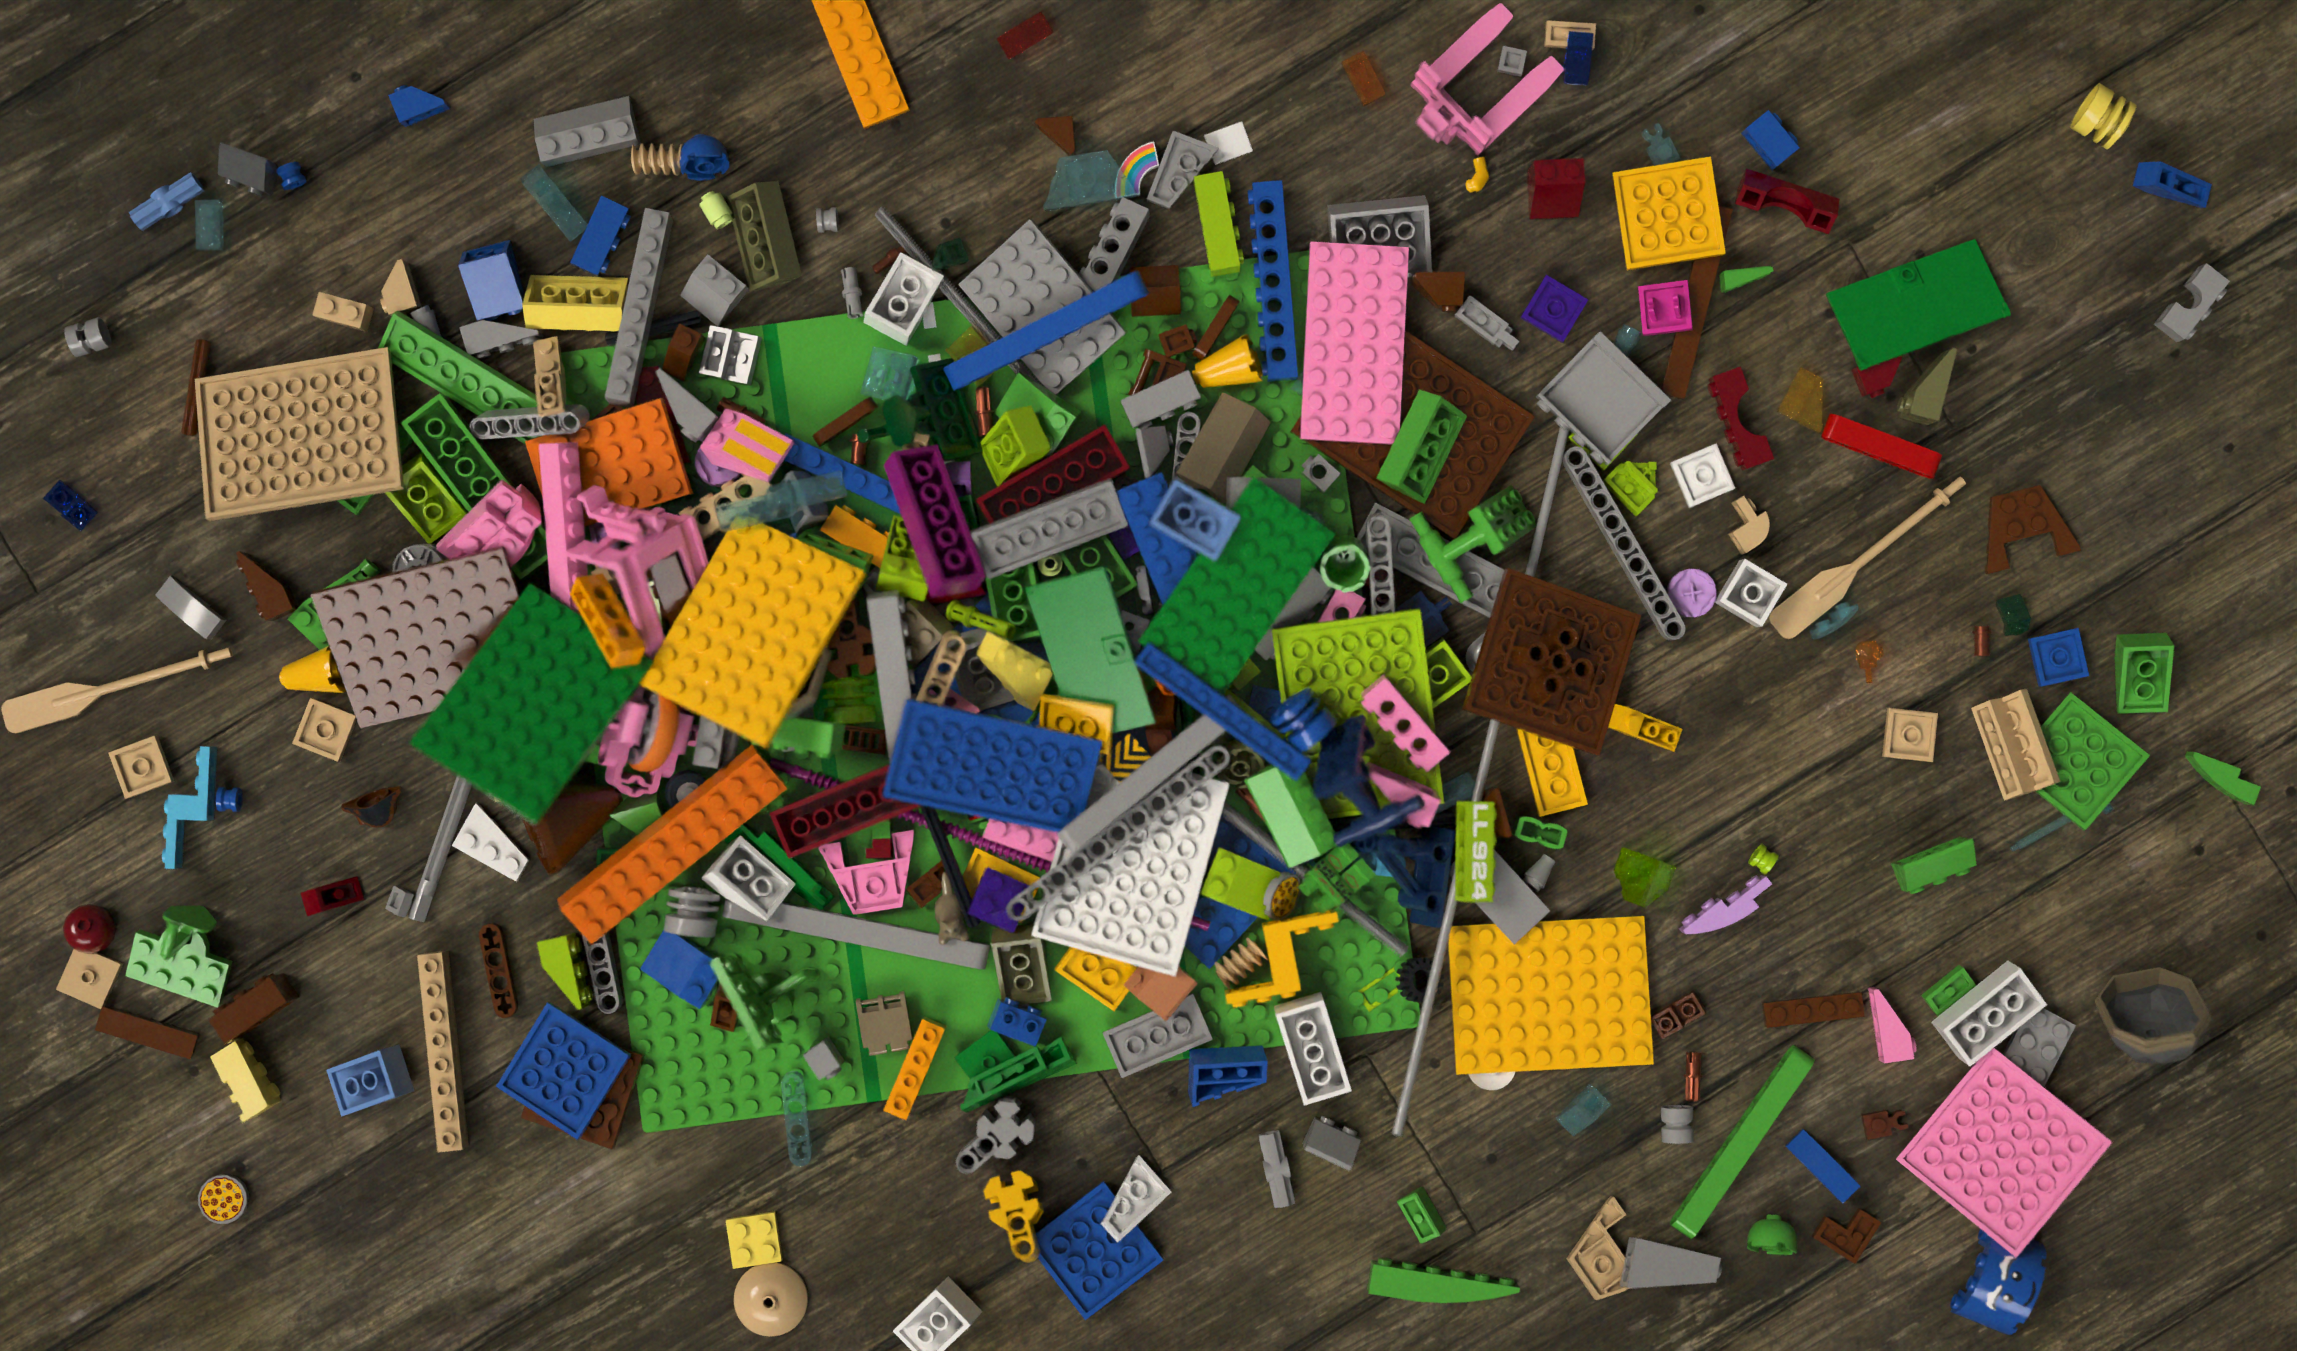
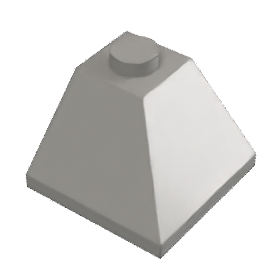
M1165 426L1136 429V438L1145 479L1155 475L1170 452L1169 446H1173L1171 431L1166 432Z

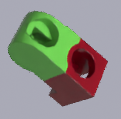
M890 818L869 827L872 831L873 848H866V858H893L891 835L893 832L892 820Z

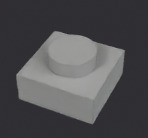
M1503 46L1497 72L1521 77L1527 51Z
M393 886L385 909L397 916L406 917L412 905L414 894L402 887Z

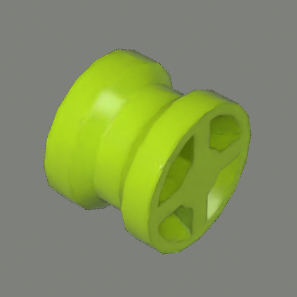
M1760 844L1751 855L1748 864L1757 866L1760 872L1766 875L1775 865L1779 855L1775 852H1769L1764 844Z

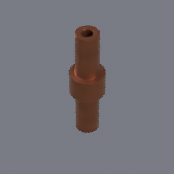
M902 246L897 249H891L886 253V257L872 266L873 271L879 274L895 263L900 252L906 255L907 250Z

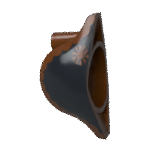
M402 786L388 787L367 793L343 803L341 809L356 816L360 825L384 827L392 821L396 813L397 797L402 791Z

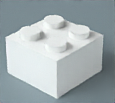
M1742 559L1737 563L1715 603L1753 626L1762 627L1787 583L1750 561Z

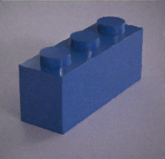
M601 196L572 257L571 265L597 277L600 272L605 274L610 263L607 256L610 250L615 252L621 239L617 237L620 228L626 229L631 218L627 214L629 208Z

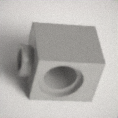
M1319 454L1315 458L1310 456L1302 465L1304 471L1301 475L1322 494L1340 475ZM1315 466H1322L1326 471L1325 477L1322 479L1315 478L1312 474V469Z

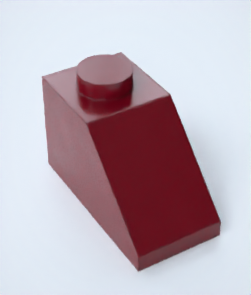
M1903 355L1862 371L1858 367L1852 369L1851 371L1861 396L1864 397L1869 394L1871 398L1884 394L1883 388L1891 385Z
M357 876L300 893L307 916L364 900Z

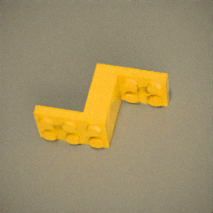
M1331 909L1324 913L1316 912L1283 920L1263 922L1262 928L1272 981L1224 990L1227 1004H1232L1233 1007L1247 1005V1000L1256 999L1257 1003L1272 1000L1271 996L1280 994L1282 998L1296 996V991H1300L1301 988L1290 931H1294L1295 934L1310 932L1309 927L1318 926L1319 930L1333 928V923L1339 922L1337 912Z

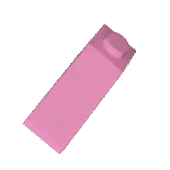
M1874 987L1868 988L1879 1061L1891 1063L1914 1059L1913 1052H1916L1914 1038H1911L1910 1033L1880 990Z

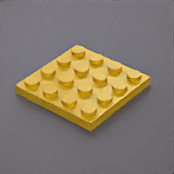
M1711 157L1612 173L1627 270L1726 254Z

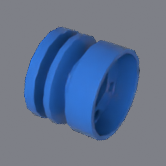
M1309 687L1286 699L1270 718L1274 726L1280 724L1277 730L1281 734L1292 729L1286 740L1300 753L1323 738L1337 722L1326 707L1314 711L1320 703V699L1318 697L1312 698L1314 692Z

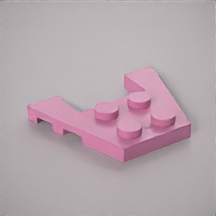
M914 830L891 833L895 859L845 867L841 842L824 844L818 847L853 915L903 907L915 834Z

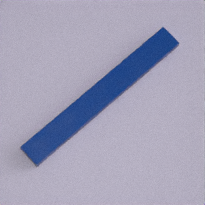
M1148 643L1135 660V665L1293 780L1297 781L1310 764L1311 760L1152 644Z

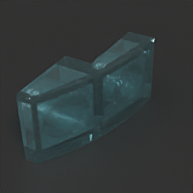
M1848 601L1834 606L1836 611L1829 613L1832 623H1830L1829 619L1815 623V629L1809 630L1812 640L1824 637L1842 627L1858 611V604L1850 605Z

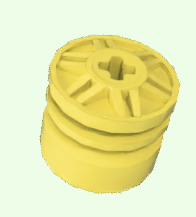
M2099 83L2091 90L2079 107L2070 128L2083 136L2096 129L2093 142L2098 143L2103 138L2101 146L2109 149L2128 128L2137 105L2129 101L2124 106L2126 98L2123 96L2119 97L2112 104L2114 91Z

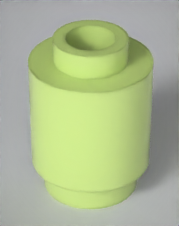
M711 191L701 197L702 202L699 205L710 224L714 225L716 229H721L734 220L731 216L732 211L720 192L715 194L714 191Z
M1055 553L1039 559L1038 568L1043 575L1055 577L1061 573L1063 561ZM1049 559L1055 562V566L1051 569L1045 565Z

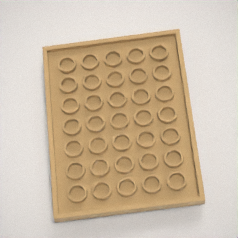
M388 347L195 379L205 517L208 521L404 489L391 350Z

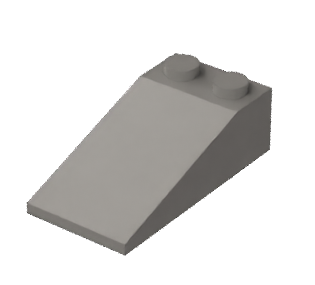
M1494 850L1496 867L1493 871V882L1495 884L1493 902L1474 903L1515 945L1550 910ZM1456 861L1451 864V870L1449 872V876L1452 879L1455 871Z

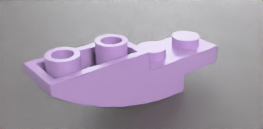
M1753 876L1745 883L1747 886L1740 893L1737 890L1726 898L1728 901L1726 904L1718 898L1707 900L1701 906L1703 910L1696 915L1690 914L1681 922L1683 926L1679 930L1684 934H1698L1717 930L1741 920L1759 908L1753 899L1771 886L1772 883L1766 876Z

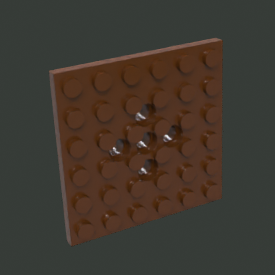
M1505 568L1462 710L1599 756L1641 615L1513 569ZM1562 632L1567 638L1565 644H1563L1560 640V635ZM1532 648L1537 652L1536 660L1531 657ZM1555 656H1557V659L1560 661L1558 668H1556L1553 664V659ZM1577 664H1579L1580 668L1582 669V673L1580 676L1576 673L1575 670ZM1548 679L1553 685L1551 691H1548L1546 688Z

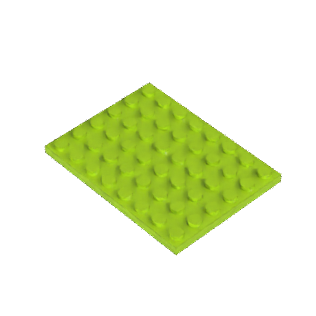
M1420 608L1273 628L1272 637L1281 704L1290 696L1309 687L1314 692L1312 698L1318 697L1320 699V703L1314 711L1326 707L1337 720L1333 726L1334 728L1345 723L1351 717L1355 718L1363 714L1366 717L1365 726L1369 729L1375 741L1373 748L1361 753V757L1365 762L1373 763L1435 789L1441 800L1439 804H1443L1444 798L1439 762L1429 771H1426L1423 767L1418 769L1409 757L1412 754L1407 748L1402 751L1393 740L1396 737L1391 730L1386 732L1377 720L1380 717L1376 712L1369 713L1361 703L1364 700L1361 693L1384 674L1435 733ZM1389 700L1381 704V710L1390 711L1394 707V703ZM1407 719L1400 720L1397 723V728L1400 730L1407 729L1410 721ZM1292 729L1285 732L1286 739L1292 732ZM1424 738L1415 739L1413 747L1422 748L1426 740ZM1321 739L1307 750L1301 752V754L1311 760L1304 772L1313 790L1315 788ZM1370 777V783L1380 806L1383 807L1392 803ZM1341 793L1325 799L1323 796L1318 798L1328 819L1362 815L1350 799H1346Z

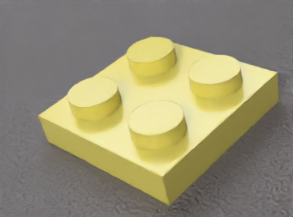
M775 1211L726 1219L733 1269L781 1262L783 1260Z

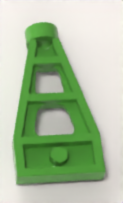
M365 558L356 569L326 588L375 577L380 573V570L374 563ZM310 597L296 609L288 620L321 650L329 646L312 597Z

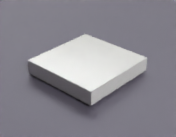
M1717 443L1670 463L1689 508L1735 489Z

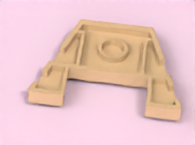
M1610 1196L1566 1258L1595 1300L1630 1289L1620 1286L1625 1257L1607 1232L1609 1227L1626 1216V1213L1614 1196Z

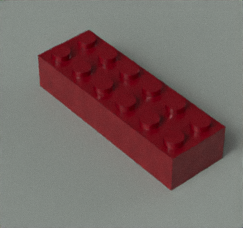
M1103 425L977 498L976 501L991 524L1104 480L1111 479L1112 481L1131 469L1106 425Z
M887 764L770 812V816L789 859L922 805L883 797L890 765Z

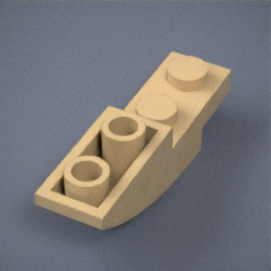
M556 336L533 342L536 365V374L534 376L539 417L563 413L566 406V380L559 339Z

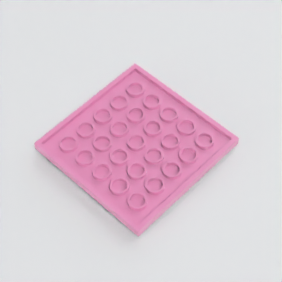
M1993 1048L1971 1067L1897 1156L1896 1160L2012 1255L2017 1257L2112 1142Z

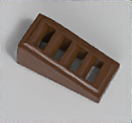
M845 725L842 750L885 755L887 745L885 730ZM845 730L850 731L848 745L844 744ZM855 731L860 732L858 746H853ZM865 733H870L868 747H864ZM875 734H880L878 749L873 748Z

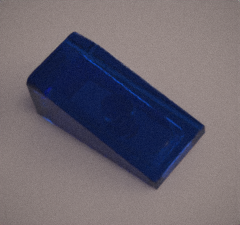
M1569 31L1562 78L1564 84L1588 86L1594 33Z

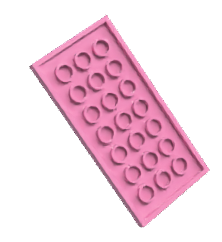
M1310 242L1300 440L1388 445L1394 443L1400 431L1409 247Z

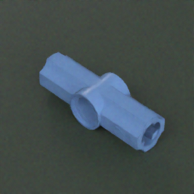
M190 172L170 186L165 185L156 189L150 195V199L129 212L130 217L138 228L144 231L162 218H169L180 212L183 208L182 205L204 192L203 186L195 175Z

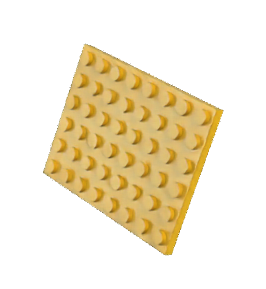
M740 514L732 522L654 657V663L639 684L768 749L865 578L866 573L759 521Z
M1644 916L1539 921L1515 945L1495 924L1451 927L1448 939L1456 1075L1654 1064Z

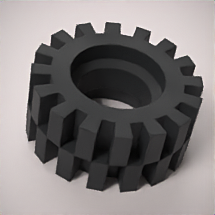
M1428 958L1407 959V962L1401 964L1403 969L1397 970L1400 977H1396L1395 981L1400 982V985H1396L1397 990H1402L1400 993L1402 997H1406V1000L1413 1002L1424 1001L1433 961H1430ZM1419 970L1423 971L1426 975V984L1420 990L1413 984L1414 974ZM1440 974L1435 995L1441 993L1438 987H1443L1444 983H1440V979H1444L1443 974Z

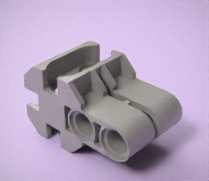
M1004 1096L999 1098L994 1106L999 1113L996 1118L987 1109L980 1114L977 1123V1135L962 1147L957 1156L956 1166L958 1170L966 1174L972 1173L993 1155L996 1158L1010 1159L1016 1154L1015 1150L1019 1147L1013 1140L1017 1136L1020 1137L1025 1145L1033 1140L1036 1119L1031 1113L1022 1120L1017 1117L1015 1113L1020 1110L1019 1106L1022 1104L1018 1097ZM990 1139L993 1142V1146L985 1147L981 1140ZM971 1155L974 1158V1162H965L963 1156Z

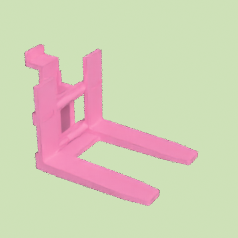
M1499 3L1483 15L1432 65L1428 66L1423 62L1415 74V80L1411 83V87L1427 102L1416 122L1417 125L1431 139H1435L1437 143L1442 140L1447 145L1456 135L1459 139L1466 142L1475 151L1477 156L1543 95L1564 71V68L1553 56H1550L1527 74L1481 119L1477 116L1472 119L1444 90V87L1482 52L1511 21L1513 15L1502 3Z
M594 485L579 494L577 498L579 501H583L588 517L597 519L598 522L604 524L607 536L601 539L599 543L584 540L566 551V554L575 559L615 570L634 627L645 643V656L653 661L665 637L647 582L645 570L677 550L691 593L693 592L709 564L695 517L686 514L679 516L667 513L664 508L655 507L654 509L649 507L633 509L628 506L615 504L608 501L603 487ZM619 540L634 543L625 551L610 547Z

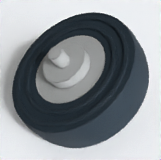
M684 770L674 774L667 782L665 788V797L671 808L703 784L706 779L700 773L692 770Z

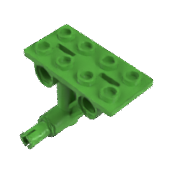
M1512 485L1467 512L1474 525L1469 528V531L1447 544L1439 531L1432 529L1423 511L1409 519L1420 536L1419 543L1428 555L1430 563L1437 570L1444 584L1451 586L1460 603L1471 598L1474 594L1462 578L1464 572L1456 558L1474 547L1487 544L1493 555H1495L1536 528L1534 515L1526 509L1522 502L1521 494Z

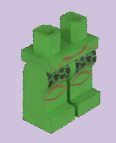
M1349 843L1341 848L1338 846L1333 847L1304 875L1305 879L1299 885L1301 891L1307 896L1314 890L1320 894L1321 898L1314 903L1320 913L1340 906L1359 888L1376 876L1362 858L1340 874L1344 868L1360 856Z

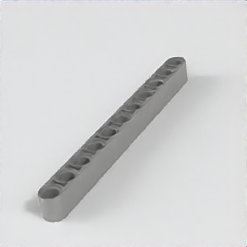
M1220 746L1213 747L1012 899L1007 906L1009 917L1016 921L1025 920L1225 769L1230 762L1228 751ZM1217 751L1223 752L1226 757L1225 762L1221 765H1216L1212 762V755ZM1197 766L1203 767L1206 772L1205 777L1201 780H1195L1192 777V770ZM1177 781L1185 784L1186 789L1182 795H1175L1172 791V786ZM1161 796L1165 799L1166 805L1162 810L1157 811L1153 808L1152 801L1154 798ZM1141 811L1145 814L1146 820L1142 825L1136 826L1132 821V817L1136 812ZM1116 827H1123L1126 832L1125 838L1121 841H1116L1112 836V832ZM1096 842H1102L1106 847L1105 853L1101 856H1096L1093 853V845ZM1077 857H1082L1086 862L1085 868L1081 871H1076L1073 867V861ZM1057 872H1062L1066 877V881L1062 886H1056L1053 882V876ZM1037 887H1042L1046 892L1045 898L1040 902L1036 901L1033 897V892ZM1018 902L1023 903L1026 907L1025 914L1020 917L1016 916L1013 912V907Z
M725 898L722 913L723 917L976 969H986L990 949L989 944L972 940L963 942L958 938H953L947 944L941 945L939 944V934L785 902H781L767 921Z

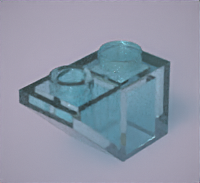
M1588 1084L1555 1119L1572 1136H1575L1595 1122L1611 1104L1591 1084Z

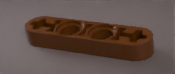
M489 923L480 929L479 940L494 1011L499 1017L508 1018L517 1012L518 1001L503 930L498 924ZM489 927H491L492 931L497 932V936L493 937L494 945L500 943V947L488 950L487 946L492 945L490 937L486 938L485 933L489 932ZM497 951L502 955L500 965H493L490 962V954ZM502 975L507 979L505 989H498L495 986V978ZM507 991L510 992V995L505 996L506 1002L512 1005V1008L508 1009V1013L504 1009H500V1005L504 1004L503 996L497 997V994H503Z

